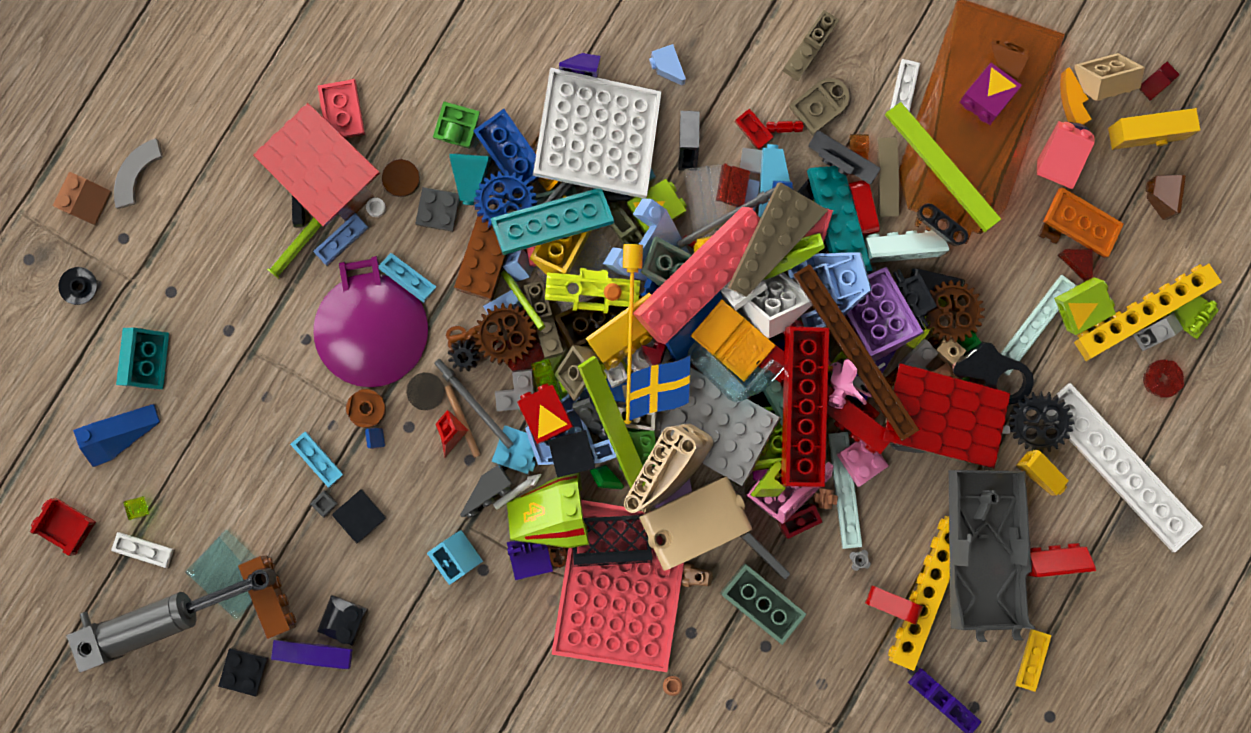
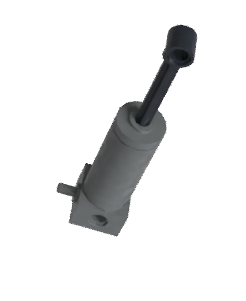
M268 567L256 570L245 580L193 601L184 592H178L97 624H91L87 612L81 613L80 618L84 627L66 635L79 673L123 657L124 654L194 627L197 621V611L250 590L258 591L273 586L277 579L275 571ZM262 574L266 577L265 583H263L261 580Z

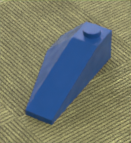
M151 404L85 425L73 431L80 450L92 467L112 461L124 449L130 447L138 438L144 436L159 424L160 419L155 405Z

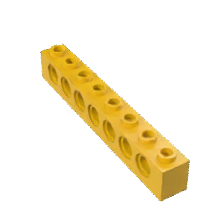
M1199 264L1191 269L1192 273L1186 276L1185 273L1174 279L1176 283L1172 285L1167 283L1158 288L1160 292L1157 294L1149 293L1142 298L1143 302L1139 304L1134 302L1127 306L1126 312L1121 313L1118 311L1110 317L1111 320L1107 323L1102 321L1094 325L1095 329L1093 331L1085 330L1077 335L1079 339L1074 343L1085 361L1092 359L1221 284V280L1211 265L1202 266ZM1192 279L1198 282V287L1193 285ZM1176 288L1182 291V296L1176 293ZM1159 298H1163L1166 301V306L1160 303ZM1143 307L1149 309L1150 315L1144 313ZM1127 316L1134 320V324L1128 323ZM1111 326H1115L1117 328V334H1114L1111 331ZM1094 335H1098L1101 338V343H1097L1094 340Z
M945 516L944 519L941 518L937 527L939 529L938 535L932 539L930 545L932 550L930 555H926L923 563L925 568L923 573L920 572L917 577L916 583L918 586L916 591H912L909 601L925 607V612L919 616L917 622L918 630L915 633H911L909 628L913 623L904 620L902 627H898L895 638L897 640L895 645H892L888 652L891 662L912 671L916 668L950 580V545L945 541V535L949 533V516ZM943 550L946 553V558L940 561L938 553ZM936 568L939 571V576L933 579L931 571ZM926 587L932 589V594L929 597L924 596V589ZM909 641L911 648L909 651L904 652L902 646L905 642Z

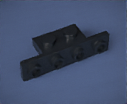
M816 131L808 145L819 153V156L823 158L822 162L831 167L835 165L839 168L837 171L845 176H848V174L855 175L868 184L874 182L881 170L879 166L821 131Z

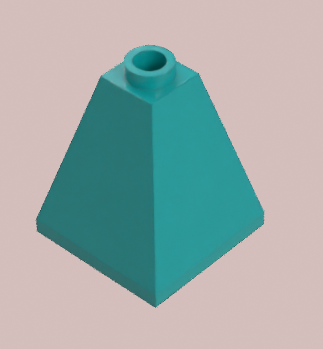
M450 154L449 158L459 199L463 201L464 205H474V197H477L475 191L480 190L479 183H484L492 157Z

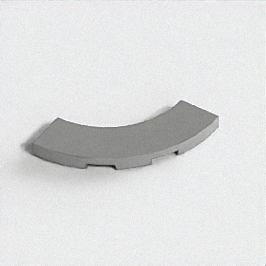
M155 138L137 147L121 165L114 185V202L117 209L136 204L135 188L139 174L151 163L163 158L158 139Z

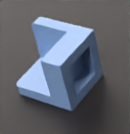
M524 250L507 254L502 266L516 282L531 277L534 266H529L528 255Z

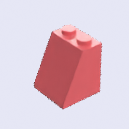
M1058 121L1037 159V175L1073 189L1095 143L1094 135L1086 129L1080 130L1075 128L1069 122L1063 123Z

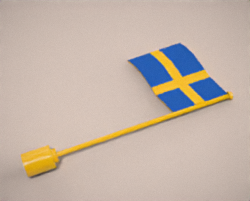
M623 244V268L627 269V272L630 273L625 424H630L632 419L649 413L671 410L689 403L690 356L676 362L653 365L631 373L634 273H638V269H642L643 245Z

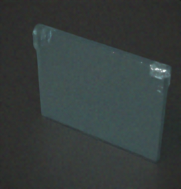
M226 529L185 573L210 594L242 581L243 577L238 565L256 557ZM247 591L219 604L237 620L253 602Z

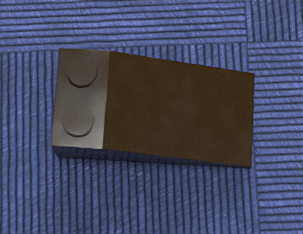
M597 296L586 302L604 304V297ZM609 305L607 314L603 313V311L577 309V311H573V308L555 315V324L570 351L573 345L590 346L586 338L628 307Z

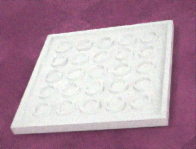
M550 68L533 176L645 199L648 192L661 91Z

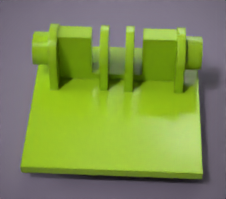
M1199 296L1171 313L1175 314L1183 330L1197 340L1219 309L1215 301L1211 300L1208 302Z

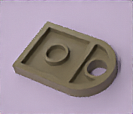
M834 78L823 79L791 103L789 108L803 122L805 128L813 136L816 131L822 129L845 110L849 102V91L840 80ZM835 87L840 88L842 95L835 96L832 93V89Z

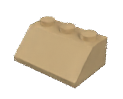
M1117 53L1076 64L1074 69L1083 92L1093 100L1100 101L1107 97H1114L1118 94L1139 89L1145 67Z

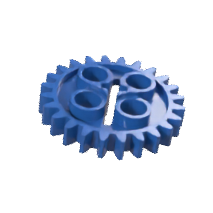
M498 171L497 177L491 173V180L484 178L485 184L479 183L480 190L475 191L477 197H474V202L477 203L475 204V210H479L477 216H483L482 223L488 221V228L492 226L491 218L507 214L509 210L518 211L537 205V201L533 200L536 198V193H531L534 187H528L529 180L522 182V175L516 178V172L509 176L508 171H506L505 175L502 176L501 172ZM500 187L503 188L504 191L498 193L495 191V189ZM520 193L522 197L515 198L513 194ZM494 204L497 205L498 208L496 210H491L489 206Z

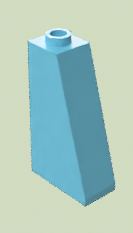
M767 144V148H762L759 193L763 191L765 193L772 189L773 181L790 182L783 149H778L779 145ZM768 202L758 205L759 217L762 216Z

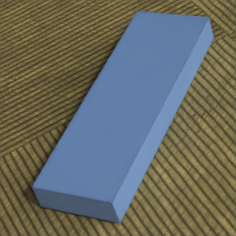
M355 213L313 252L328 266L369 227Z

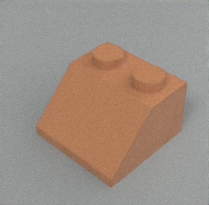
M69 172L55 199L53 207L96 225L112 191Z

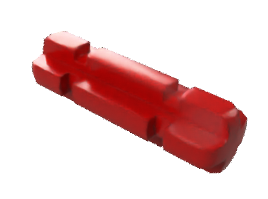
M767 122L766 128L770 133L775 131L777 133L802 132L803 122Z

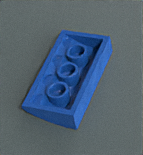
M502 109L473 130L504 175L506 171H508L509 176L516 172V178H519L521 175L523 176L522 182L529 180L528 187L540 178L533 176L535 152L505 109Z

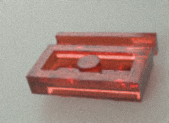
M726 163L723 164L716 201H722L735 207L745 204L750 171L736 166H728Z

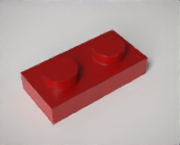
M750 108L734 121L758 150L773 139V135Z

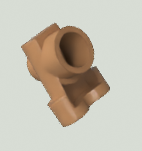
M684 563L681 586H710L713 580V573L708 570L695 568L694 564Z

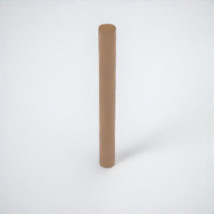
M448 385L444 387L457 419L469 430L464 436L473 457L476 458L481 453L452 386Z

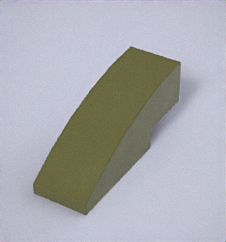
M617 202L611 203L609 209L613 216L614 224H611L610 227L622 244H639L643 236Z

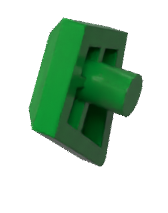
M607 465L590 470L598 488L622 490L625 487Z

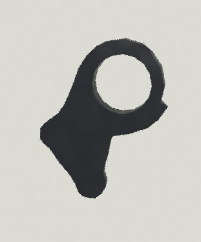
M982 341L978 347L971 349L962 360L955 362L952 366L955 376L959 378L973 377L984 379L986 387L997 389L998 378L1002 373L1012 369L1019 370L1023 377L1022 386L1016 393L1010 395L1008 405L1016 404L1018 400L1025 399L1024 395L1029 396L1034 385L1033 374L1026 365L1000 354L995 346L989 342Z

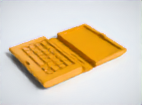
M722 299L691 334L692 338L744 382L776 346Z

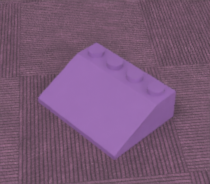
M887 267L868 275L872 291L845 315V318L873 361L887 356L923 333Z

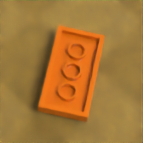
M1063 187L1058 189L1043 220L1044 223L1104 258L1109 257L1124 223Z

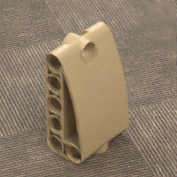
M692 424L665 428L625 498V509L630 513L642 511L646 514L652 507L673 495L702 464L713 446L712 437Z
M727 476L716 479L639 517L649 537V546L655 550L664 571L752 530L751 524L744 512V501L739 494H736ZM657 535L661 536L663 540L661 545L656 542Z

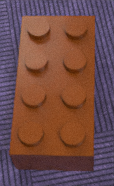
M477 216L454 288L457 291L493 301L507 254H502L493 226L488 228V221L482 223L483 216Z
M267 555L256 557L238 565L243 580L247 579L256 570L267 567L275 569L273 560L268 558ZM262 574L261 580L263 583L266 582V577ZM277 576L275 584L271 587L258 591H248L267 639L295 628V623H297L294 613L288 609L289 600L286 594L281 592L280 587H282L279 576Z

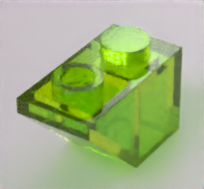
M550 359L531 364L537 387L546 383L549 386L553 384L562 400Z

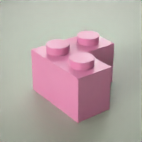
M757 480L745 496L777 520L779 508L800 487L784 486L786 489L777 497H753L750 494L760 482Z

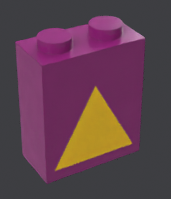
M990 63L964 94L959 103L966 110L977 115L981 121L991 125L1022 85L993 63Z

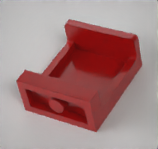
M50 498L42 505V512L39 517H36L31 523L30 533L40 535L63 549L62 552L64 554L74 556L78 553L96 521L58 498Z

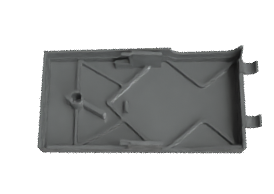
M948 470L951 629L976 630L978 642H987L984 636L986 630H1012L1013 639L1023 641L1024 639L1020 635L1022 628L1035 629V626L1030 623L1028 617L1026 589L1027 575L1032 572L1026 471Z

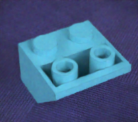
M462 530L444 540L427 553L449 585L483 562Z

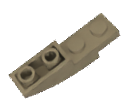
M823 10L782 71L796 81H799L829 38L839 19Z
M542 280L524 285L529 303L546 326L541 331L536 326L545 360L563 355L548 300H545V288Z

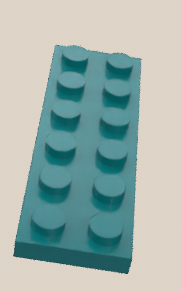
M837 166L809 168L807 174L815 203L833 210L825 236L829 253L860 252L866 272L870 273L872 267L847 177L837 171L839 169Z
M594 189L491 218V223L502 254L506 255L614 224V219L603 190Z

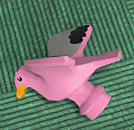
M845 359L843 365L835 362L828 366V371H833L830 384L835 390L829 396L828 404L834 408L842 409L844 404H846L845 397L849 395L858 398L866 405V400L859 392L868 397L872 396L860 377L856 376L857 369L849 359Z

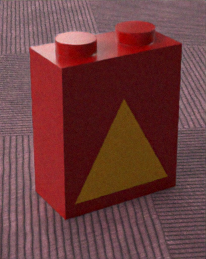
M548 383L538 387L539 391L533 394L527 392L521 395V400L517 401L537 444H541L574 428L553 384L549 386Z

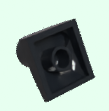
M331 595L317 632L336 639L340 643L353 646L368 608Z

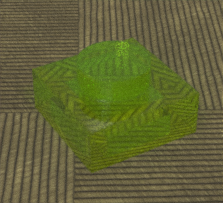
M144 496L123 502L128 520L150 515Z

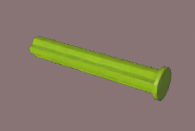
M313 217L274 265L267 270L280 279V274L322 225Z

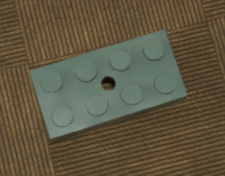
M743 563L720 592L723 597L781 645L784 644L807 615L745 563ZM761 599H764L766 602L763 607L758 605Z

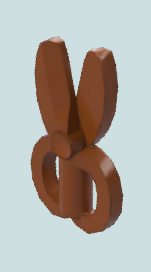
M480 325L472 327L467 332L461 326L449 328L446 332L448 347L453 350L451 345L458 340H462L464 343L466 339L474 342L479 341L474 338V335L479 334L474 328L480 327ZM454 330L462 331L461 334L450 335Z

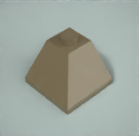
M573 345L554 374L574 401L578 399L586 387L577 366L592 356L597 357L590 346Z

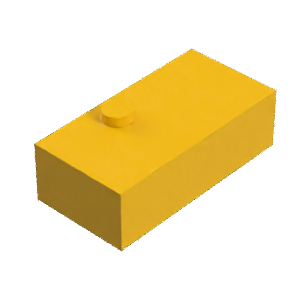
M1197 108L1121 118L1111 125L1108 131L1111 148L1115 150L1151 144L1164 146L1168 142L1186 140L1200 131Z

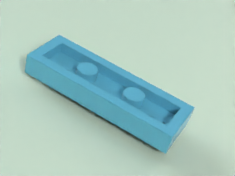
M392 253L379 265V270L423 303L436 290L434 284Z
M307 432L302 433L290 444L328 488L344 475Z

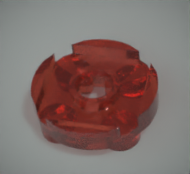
M1166 359L1154 361L1149 364L1143 376L1146 390L1159 398L1172 397L1184 387L1183 372L1175 361ZM1162 373L1168 378L1166 384L1159 380L1162 377Z

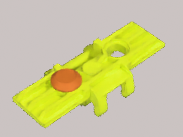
M580 268V275L547 272L545 300L573 302V311H577V309L603 311V313L607 314L609 305L629 307L630 280L608 278V270L602 269L601 271H593ZM634 280L633 304L639 300L640 280ZM571 283L578 285V291L575 294H570L568 291V286ZM579 295L604 297V304L579 302Z

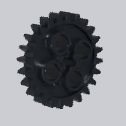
M1040 391L1039 396L1032 392V398L1024 395V402L1018 400L1019 407L1013 405L1015 412H1010V417L1013 419L1009 420V424L1014 426L1010 427V432H1015L1013 438H1019V445L1025 443V449L1031 446L1032 451L1039 448L1043 453L1044 448H1047L1048 452H1051L1052 446L1058 449V443L1065 445L1063 438L1070 439V435L1067 432H1073V428L1069 426L1074 424V420L1070 419L1073 417V413L1068 412L1070 410L1069 405L1064 406V399L1058 402V395L1051 398L1050 392L1046 396H1043L1042 391ZM1029 410H1035L1037 412L1034 416H1028L1026 414ZM1049 410H1055L1057 412L1053 416H1048L1046 414ZM1040 420H1044L1043 424L1039 425ZM1030 428L1037 430L1034 434L1026 433ZM1050 428L1056 429L1054 434L1046 433Z

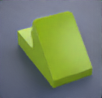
M776 461L768 469L750 494L751 496L777 497L786 489L777 481L781 475L779 473L781 469L780 462Z

